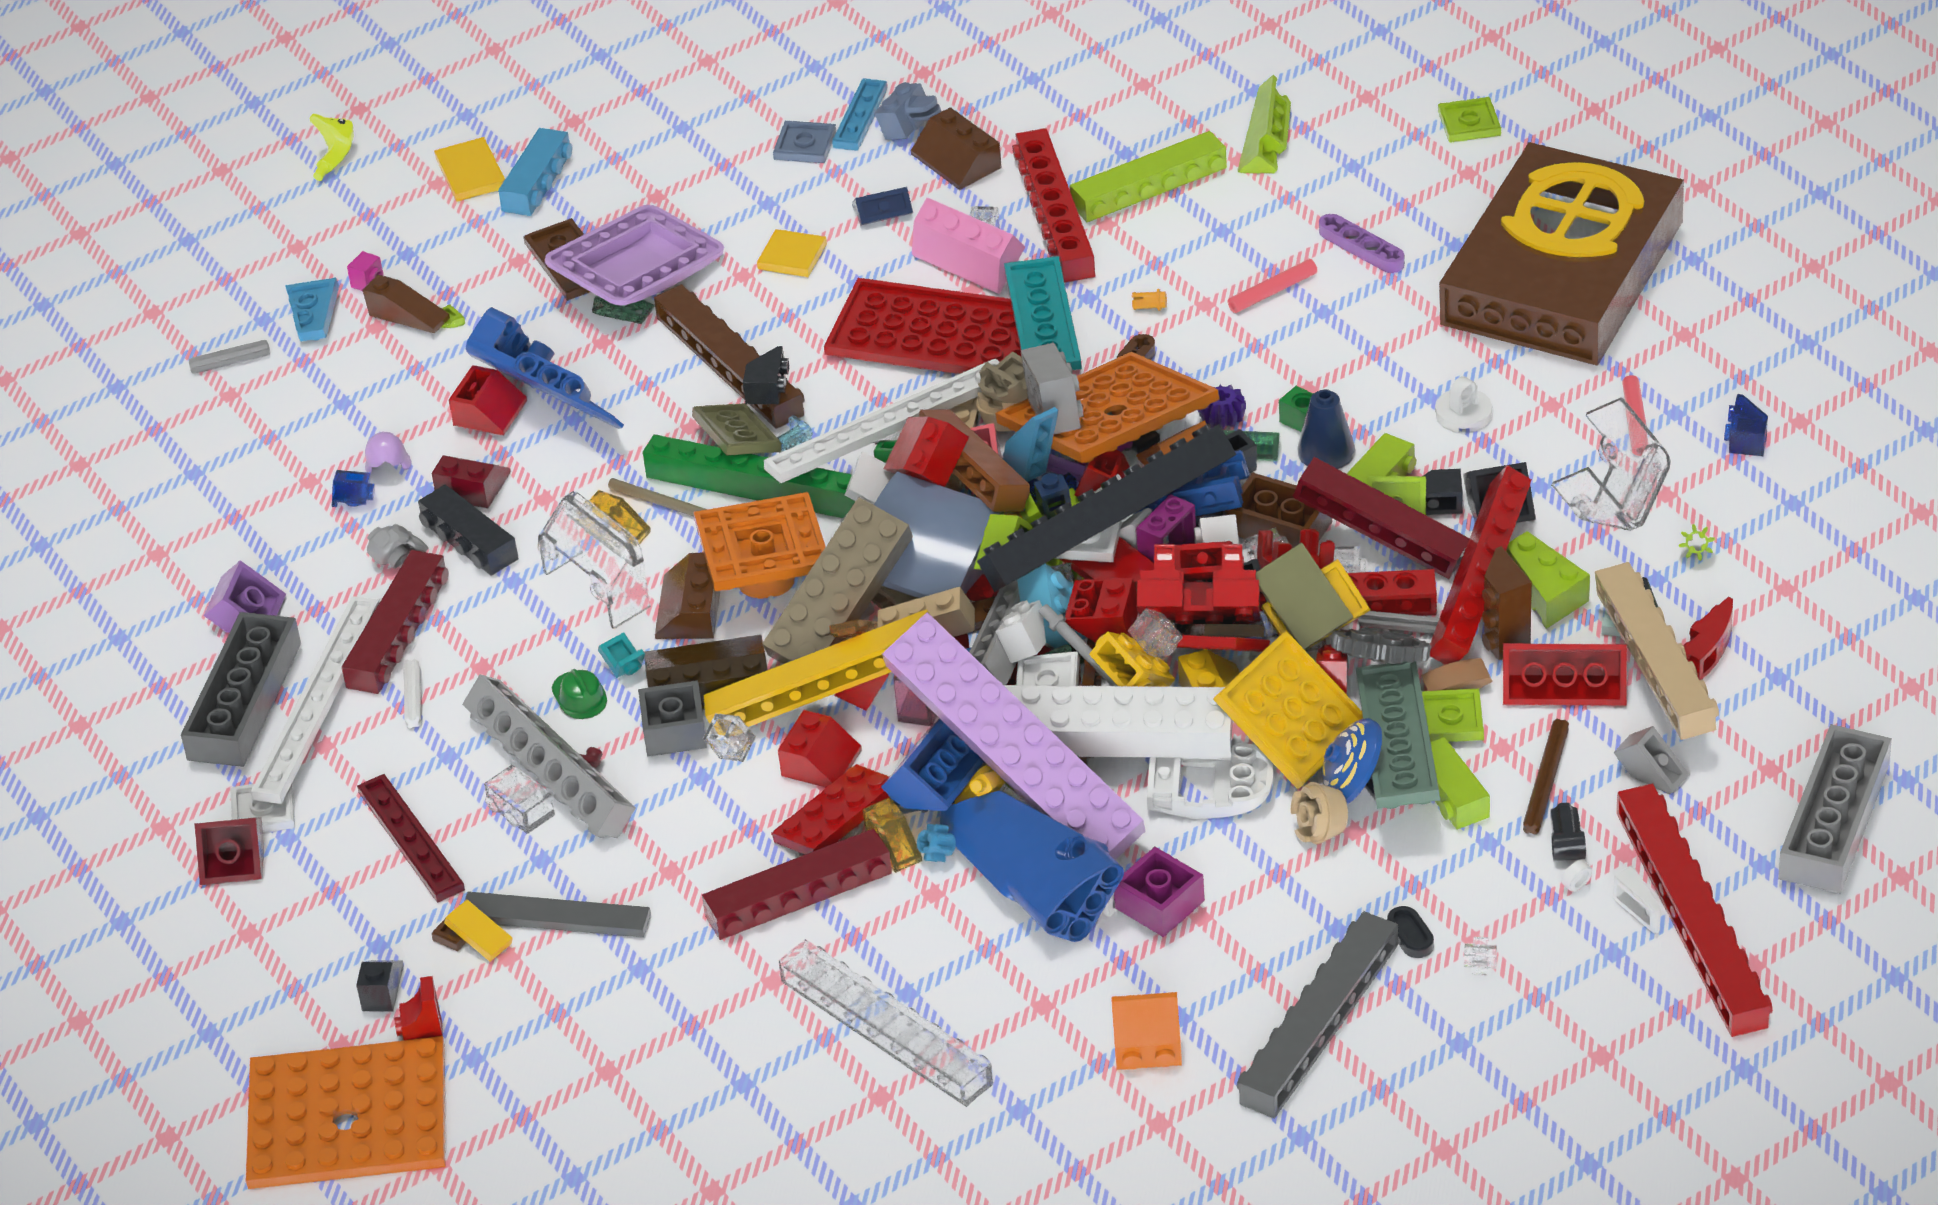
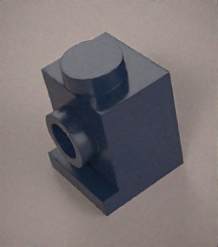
M1048 473L1043 475L1040 481L1034 482L1037 499L1035 501L1042 516L1046 515L1048 519L1056 516L1055 509L1067 502L1071 504L1069 487L1062 474ZM1061 502V505L1051 508L1048 506L1052 503Z

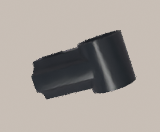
M1558 803L1555 808L1550 809L1553 861L1586 859L1585 833L1580 829L1578 809L1570 803Z

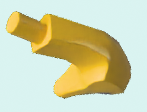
M983 766L973 775L970 782L956 797L953 804L995 791L1006 793V783L990 766Z

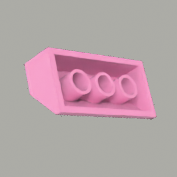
M928 197L914 219L912 255L997 294H1000L1007 282L1004 263L1018 262L1025 249V246L1013 234Z

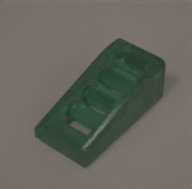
M596 295L593 300L592 313L643 324L653 311L655 305L645 300H640L628 305L619 306ZM637 310H641L642 313L639 314V313H637L636 311H637Z

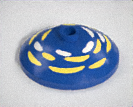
M1364 718L1352 723L1334 739L1325 751L1322 784L1340 790L1347 804L1351 803L1361 793L1376 767L1382 746V730L1376 721Z

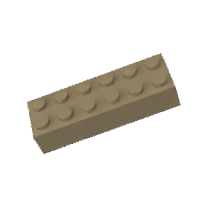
M858 497L763 641L762 645L767 655L785 664L845 641L912 540L913 535L909 524Z

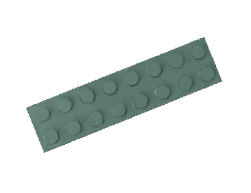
M1403 661L1401 664L1386 663L1356 667L1363 719L1369 718L1376 721L1382 730L1381 751L1372 773L1377 809H1394L1403 805H1424L1432 801H1440L1416 661L1414 663Z

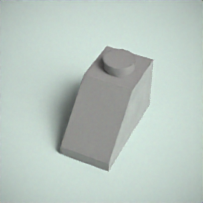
M1654 726L1630 734L1613 752L1631 777L1646 784L1653 783L1655 788L1668 794L1674 793L1690 775Z

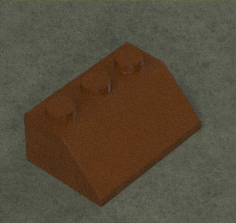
M951 107L929 118L911 149V155L959 190L1002 168L1000 142Z
M1500 546L1496 548L1485 573L1484 590H1482L1484 600V612L1482 613L1484 634L1482 635V642L1485 649L1491 651L1499 661L1503 659V643L1531 644L1532 582L1504 548Z
M703 552L689 553L664 574L654 634L655 639H714L721 591H714Z

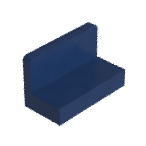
M907 186L857 197L851 202L852 207H856L860 226L913 213Z

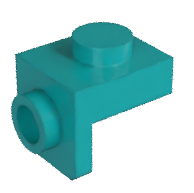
M624 632L598 647V652L616 678L624 674L627 676L633 675L642 667L645 652L643 649L637 651Z

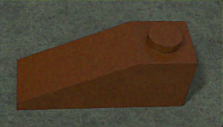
M378 274L362 289L369 316L434 334L450 319L448 312L398 279Z

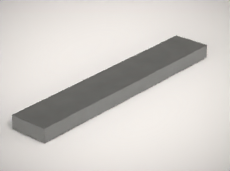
M470 891L467 892L465 900L468 899L497 925L644 938L651 917L650 907Z

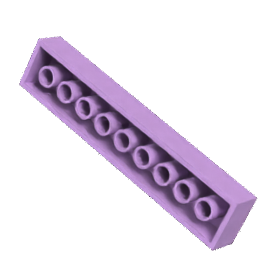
M928 612L882 653L886 667L1032 808L1088 838L1106 844L1109 854L1115 860L1146 832L1144 820Z

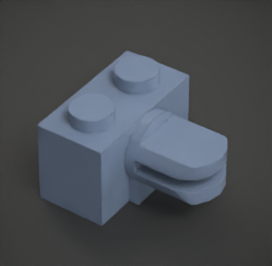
M903 82L895 87V90L882 102V105L876 110L874 115L885 140L907 139L926 120L940 113L941 107L937 103L935 95L926 96L921 83L909 84L908 82Z

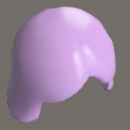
M379 432L367 441L365 447L366 472H372V467H379L384 462H388L393 466L401 464L404 470L411 467L409 454L406 452L402 441L393 433Z

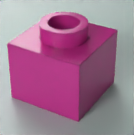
M362 251L347 265L350 285L352 288L360 291L378 274L384 276L380 257Z

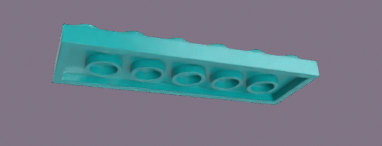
M1059 256L1004 263L1020 350L1054 343L1059 352H1064L1066 363H1070L1072 370L1082 369Z

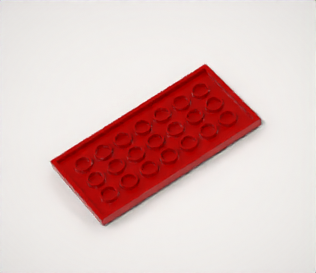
M857 278L824 344V355L956 374L966 372L993 359L1001 362L1011 352L1021 356L1010 298L866 278Z

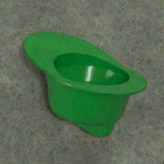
M574 668L570 672L558 676L553 681L551 687L553 695L566 715L576 719H588L600 714L605 709L607 704L606 692L599 679L592 672L581 669L576 670Z

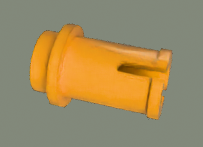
M1157 289L1156 292H1132V298H1134L1132 300L1133 310L1157 308L1158 311H1161L1162 308H1167L1166 291Z

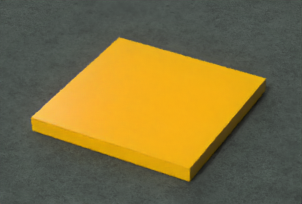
M1286 630L1213 698L1297 789L1301 788L1323 766L1325 751L1334 739L1349 725L1363 719L1360 708Z

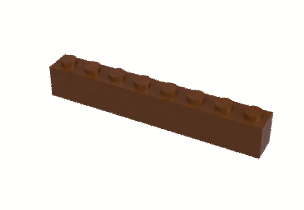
M682 284L655 296L654 303L657 319L745 400L743 390L745 367L747 363L760 357L753 346H749L738 332H734L728 327L724 319H719L708 305H704L694 292H690ZM786 378V392L781 393L779 404L749 405L775 429H778L804 416L803 403L805 398L799 388H795Z

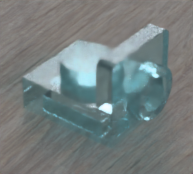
M794 415L789 418L790 430L777 437L782 442L781 452L812 439L813 432L807 422L801 421Z

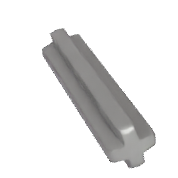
M264 339L192 357L188 360L191 372L196 374L267 356L270 354V348L267 340Z
M1369 611L1358 619L1359 625L1363 627L1433 634L1439 621L1437 617Z

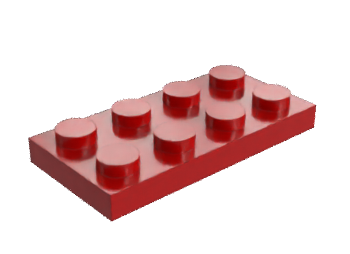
M855 764L772 831L774 843L804 855L837 843L890 799L887 792L881 788L890 776Z

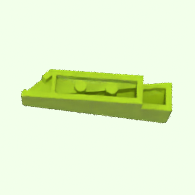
M1275 75L1269 77L1258 88L1237 170L1239 173L1274 174L1278 171L1277 153L1280 155L1287 149L1291 101L1287 95L1281 96L1277 91L1276 82L1278 79Z

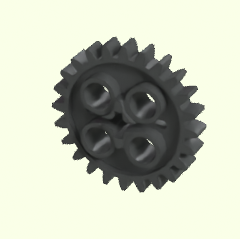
M1363 627L1359 630H1335L1332 634L1331 642L1332 648H1335L1336 651H1342V653H1348L1349 656L1390 664H1401L1403 661L1414 663V661L1429 660L1431 648L1430 643L1419 640V638H1413L1414 636L1393 633L1388 629L1381 630Z

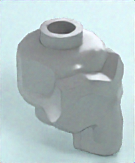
M398 524L386 526L382 529L378 526L367 537L369 540L366 549L367 553L378 564H389L393 569L399 567L405 561L409 551L426 552L429 549L421 539Z

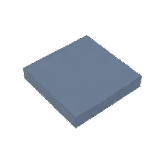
M785 120L773 150V160L825 163L832 140L837 132L836 124Z

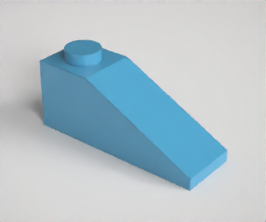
M1055 407L1032 417L1005 443L1002 459L1027 482L1046 473L1059 411Z

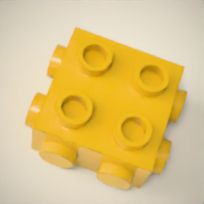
M1107 632L1097 640L1094 649L1089 654L1117 686L1170 687L1176 680L1168 671L1170 669L1169 665L1161 658L1155 657L1150 652L1151 646L1141 637L1132 638L1125 633Z

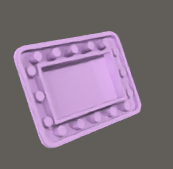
M643 205L546 254L545 264L614 305L623 306L657 294L703 269L723 255L724 245L660 207Z

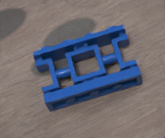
M1235 451L1237 455L1135 512V514L1146 508L1152 509L1153 512L1170 494L1195 504V516L1242 507L1243 500L1241 494L1243 490L1240 480L1247 479L1250 474L1243 451Z

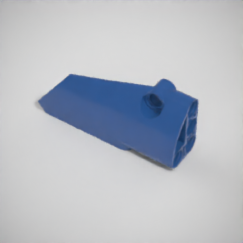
M493 307L486 310L466 342L465 350L469 356L615 428L621 429L624 427V424L615 418L614 415L590 401L591 392L579 375L550 362L555 355L551 348L537 340L530 344L529 337L525 335L521 329L522 326L517 323L514 317Z
M995 791L979 797L976 796L953 804L946 811H941L940 825L949 826L948 833L954 835L956 840L955 847L1002 895L1017 902L1050 935L1071 942H1078L1086 938L1124 876L1123 867L1109 854L1106 844L1084 836L1003 791Z

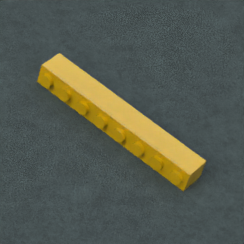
M925 609L704 695L705 717L717 738H721L888 674L891 671L886 667L882 653L926 614L928 610Z

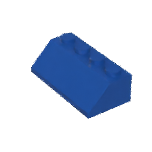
M939 718L924 733L881 788L903 808L946 811L984 761Z

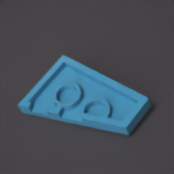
M337 278L285 285L300 341L327 338L339 290Z

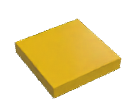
M775 229L757 260V268L765 271L809 277L827 245L826 237Z

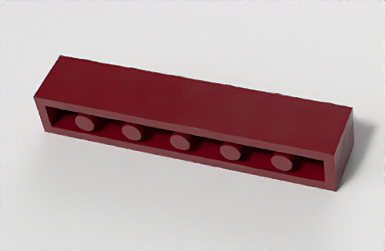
M1316 457L1312 459L1299 478L1293 494V498L1428 569H1435V573L1447 579L1451 578L1460 564L1469 541L1467 536Z
M416 550L409 552L342 665L347 689L379 694L384 684L389 682L394 667L402 660L404 650L408 643L410 644L413 641L415 631L424 622L429 607L436 602L437 594L442 585L447 583L449 571L445 567L443 555Z
M870 829L701 894L705 917L718 939H725L892 874L890 852L875 829Z

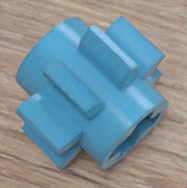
M927 824V830H922L919 833L917 848L919 852L925 853V861L946 862V856L953 854L956 840L953 834L948 833L949 826Z

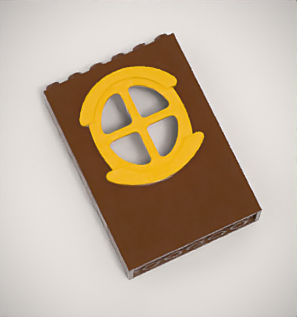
M1528 142L1439 282L1440 325L1598 366L1683 223L1684 179ZM1548 192L1575 200L1571 203L1542 197L1540 194ZM1585 202L1618 209V212L1611 214L1586 208L1583 205ZM1533 206L1565 214L1554 233L1542 232L1534 224L1530 213ZM1577 217L1609 225L1601 232L1580 239L1564 237Z

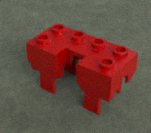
M1154 544V569L1140 570V580H1137V610L1139 619L1145 620L1146 624L1151 625L1162 624L1163 620H1175L1176 624L1181 625L1193 624V620H1205L1207 624H1223L1224 620H1236L1237 624H1253L1254 620H1260L1259 580H1256V570H1244L1243 545L1222 544V569L1213 571V582H1185L1184 588V571L1175 570V544Z

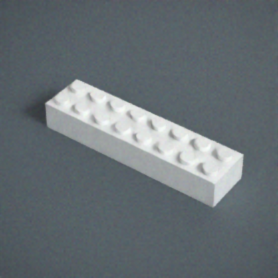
M1004 685L1079 757L1231 758L1233 720L1213 700L1225 687Z

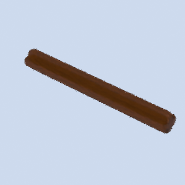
M1557 718L1552 722L1523 821V831L1525 833L1535 835L1540 831L1569 731V723L1565 719L1560 720Z

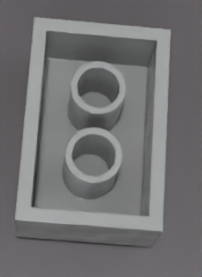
M1054 343L1020 350L1028 401L1034 413L1038 415L1054 407L1059 410L1054 434L1080 429L1079 418L1083 417L1084 414L1081 401L1076 399L1075 393L1080 390L1077 375L1072 373L1070 363H1066L1064 352H1059Z

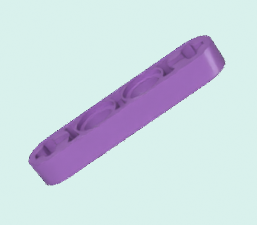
M1325 214L1320 217L1319 234L1324 239L1384 272L1397 273L1403 270L1405 254L1400 248L1340 215ZM1355 236V237H1358V238H1355V239H1347V238H1345V237ZM1374 247V248H1378V249H1376V250H1367L1366 248Z

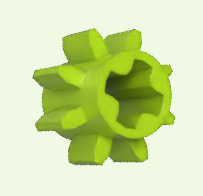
M1692 524L1693 532L1687 534L1682 531L1681 534L1686 538V543H1681L1678 546L1680 548H1688L1689 551L1686 554V558L1691 557L1692 553H1694L1702 561V553L1705 550L1708 553H1713L1708 544L1716 539L1715 537L1707 538L1705 535L1708 531L1707 526L1701 532L1697 531L1695 524ZM1694 534H1698L1701 539L1705 538L1706 543L1701 545L1700 551H1696L1694 546L1689 547L1688 541L1693 540Z

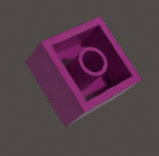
M1154 846L1124 872L1122 881L1114 892L1115 909L1160 936L1165 937L1205 901L1204 875Z

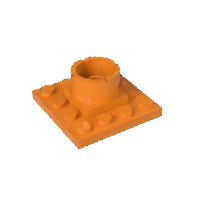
M808 492L693 512L714 591L739 588L743 594L752 598L764 599L769 596H780L792 588L795 577L808 575L826 547Z

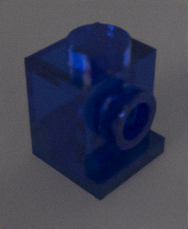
M336 470L332 484L331 507H337L339 502L357 507L366 505L367 500L373 501L375 484L370 483L371 473Z

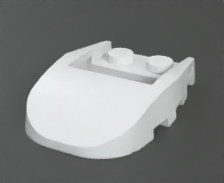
M1236 742L1232 746L1231 758L1150 757L1147 809L1190 819L1223 818L1250 812L1263 803L1269 795L1273 786L1274 764L1256 745ZM1181 765L1215 767L1213 799H1202V803L1187 802L1185 797H1179Z

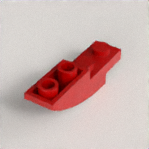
M1729 596L1719 605L1713 606L1710 612L1702 619L1692 624L1689 630L1690 641L1683 645L1686 659L1688 662L1692 661L1694 663L1699 680L1707 676L1716 666L1729 643L1733 620V598Z

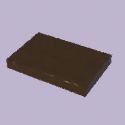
M1187 624L1182 626V635L1264 637V626L1252 624Z

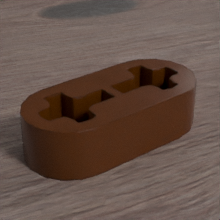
M1138 334L1130 339L1116 358L1133 352L1151 360L1156 353L1155 339L1148 334Z

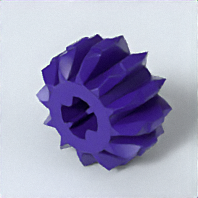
M1219 384L1218 387L1214 388L1218 389L1220 400L1209 404L1205 409L1198 410L1202 421L1205 420L1206 424H1210L1212 428L1219 424L1224 430L1225 426L1235 427L1236 422L1243 421L1246 400H1244L1241 389H1233L1232 384L1226 387Z

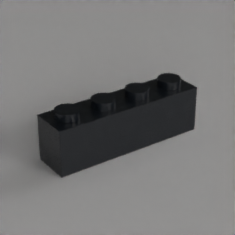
M446 484L418 500L420 510L418 516L422 525L433 530L443 542L447 541L460 555H465L478 569H483L492 576L519 559L515 537Z

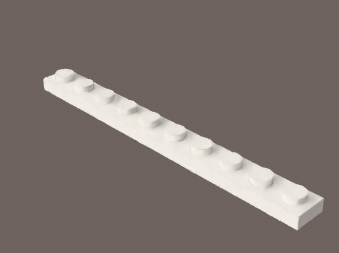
M996 359L988 361V363L992 364L993 366H996L1000 363ZM984 364L764 460V470L777 481L783 483L902 430L908 417H918L920 409H951L976 398L978 392H982L978 383H980L981 379L979 371Z
M351 596L251 790L252 800L282 804L344 682L342 665L380 603L379 599Z

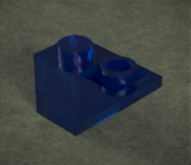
M1737 394L1735 405H1729L1728 422H1731V424L1726 423L1724 441H1729V453L1764 457L1768 432V415L1743 394Z

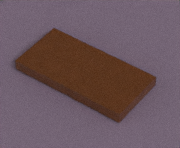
M572 218L523 236L524 244L567 301L591 291L549 268L545 264V257L549 252L584 235Z

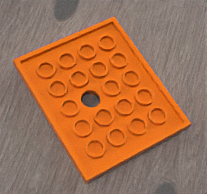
M1129 352L1077 376L1080 390L1075 392L1076 399L1081 401L1084 414L1083 417L1079 418L1081 428L1054 434L1051 449L1080 463L1090 462L1100 454L1114 451L1118 446L1126 442L1136 441L1150 431L1160 430L1165 424L1174 420H1181L1187 414L1196 410L1207 408L1209 404L1220 400L1218 389L1136 353ZM1028 398L995 413L998 424L1015 432L1032 417L1036 416Z
M443 1036L250 1057L246 1184L248 1189L446 1167L445 1043ZM345 1114H352L358 1118L351 1124V1128L346 1130L338 1129L334 1123L338 1117Z

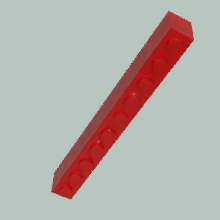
M1653 783L1618 791L1616 814L1730 1036L1734 1037L1767 1029L1769 1026V1014L1773 1013L1771 999L1768 994H1763L1757 972L1751 971L1746 951L1743 948L1740 949L1737 944L1734 928L1727 925L1721 904H1716L1713 899L1712 887L1708 881H1704L1702 878L1698 860L1692 859L1687 839L1685 837L1681 838L1676 818L1670 816L1667 811L1665 797L1662 794H1658Z

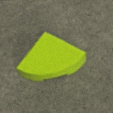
M451 304L442 308L449 313L450 319L441 328H455L466 324L464 316Z

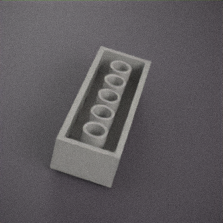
M1830 724L1781 848L1778 879L1839 894L1842 893L1890 765L1892 738Z

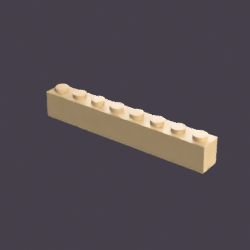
M1629 562L1595 571L1597 596L1623 641L1627 644V648L1679 738L1684 740L1717 730L1716 717L1719 716L1717 702L1714 698H1709L1707 686L1704 680L1698 679L1694 663L1687 661L1685 649L1682 643L1677 644L1672 626L1666 625L1662 609L1655 607L1653 595L1650 589L1645 590L1640 572H1635Z

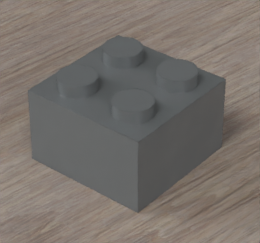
M698 681L638 689L647 757L707 748Z

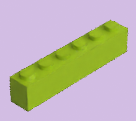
M1209 130L1070 184V192L1078 214L1088 223L1226 169V146Z

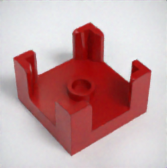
M1302 529L1300 531V543H1303L1320 569L1334 562L1335 543L1333 541L1326 540V542H1321L1318 556L1319 532L1315 529ZM1258 530L1257 558L1262 568L1292 549L1290 543L1273 542V531Z

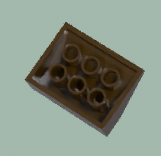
M762 635L644 651L648 688L698 681L702 709H705V694L768 670L765 650L762 645Z

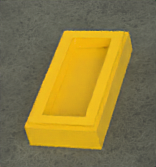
M468 899L445 917L444 924L489 962L512 944L513 937Z

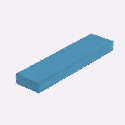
M862 78L832 140L833 148L859 150L874 119V113L879 108L888 89L887 81Z

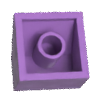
M239 560L220 577L203 616L225 632L230 633L239 612L277 616L286 593Z

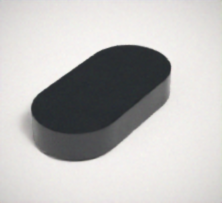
M1398 906L1390 910L1387 920L1398 924V944L1403 952L1413 958H1423L1430 955L1434 949V936L1418 912L1408 906Z

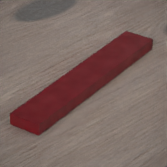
M385 774L357 785L359 795L437 903L465 891L464 882Z

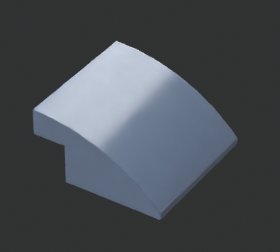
M896 472L874 505L909 524L913 538L882 586L918 598L956 587H961L966 594L983 574L982 570L974 569L989 516L990 514L1004 515V511L993 512L979 498Z

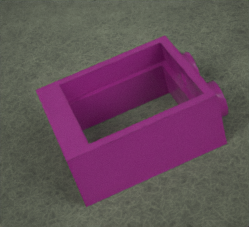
M1170 494L1136 527L1138 551L1154 563V544H1164V538L1167 535L1169 541L1167 544H1195V504Z

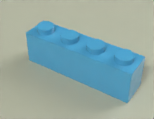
M538 128L498 190L502 212L531 216L537 206H540L545 193L551 189L554 179L561 173L567 159H570L572 156L573 146L569 141L568 132Z

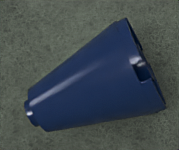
M1328 389L1315 392L1309 402L1297 446L1298 457L1306 466L1316 457L1339 469L1350 463L1355 452V444L1340 398L1337 393Z

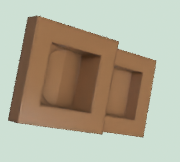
M1482 658L1453 662L1421 675L1428 691L1480 689L1493 682Z

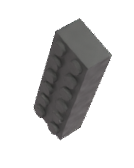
M239 612L180 734L187 761L239 767L245 766L300 648L301 640L296 618Z

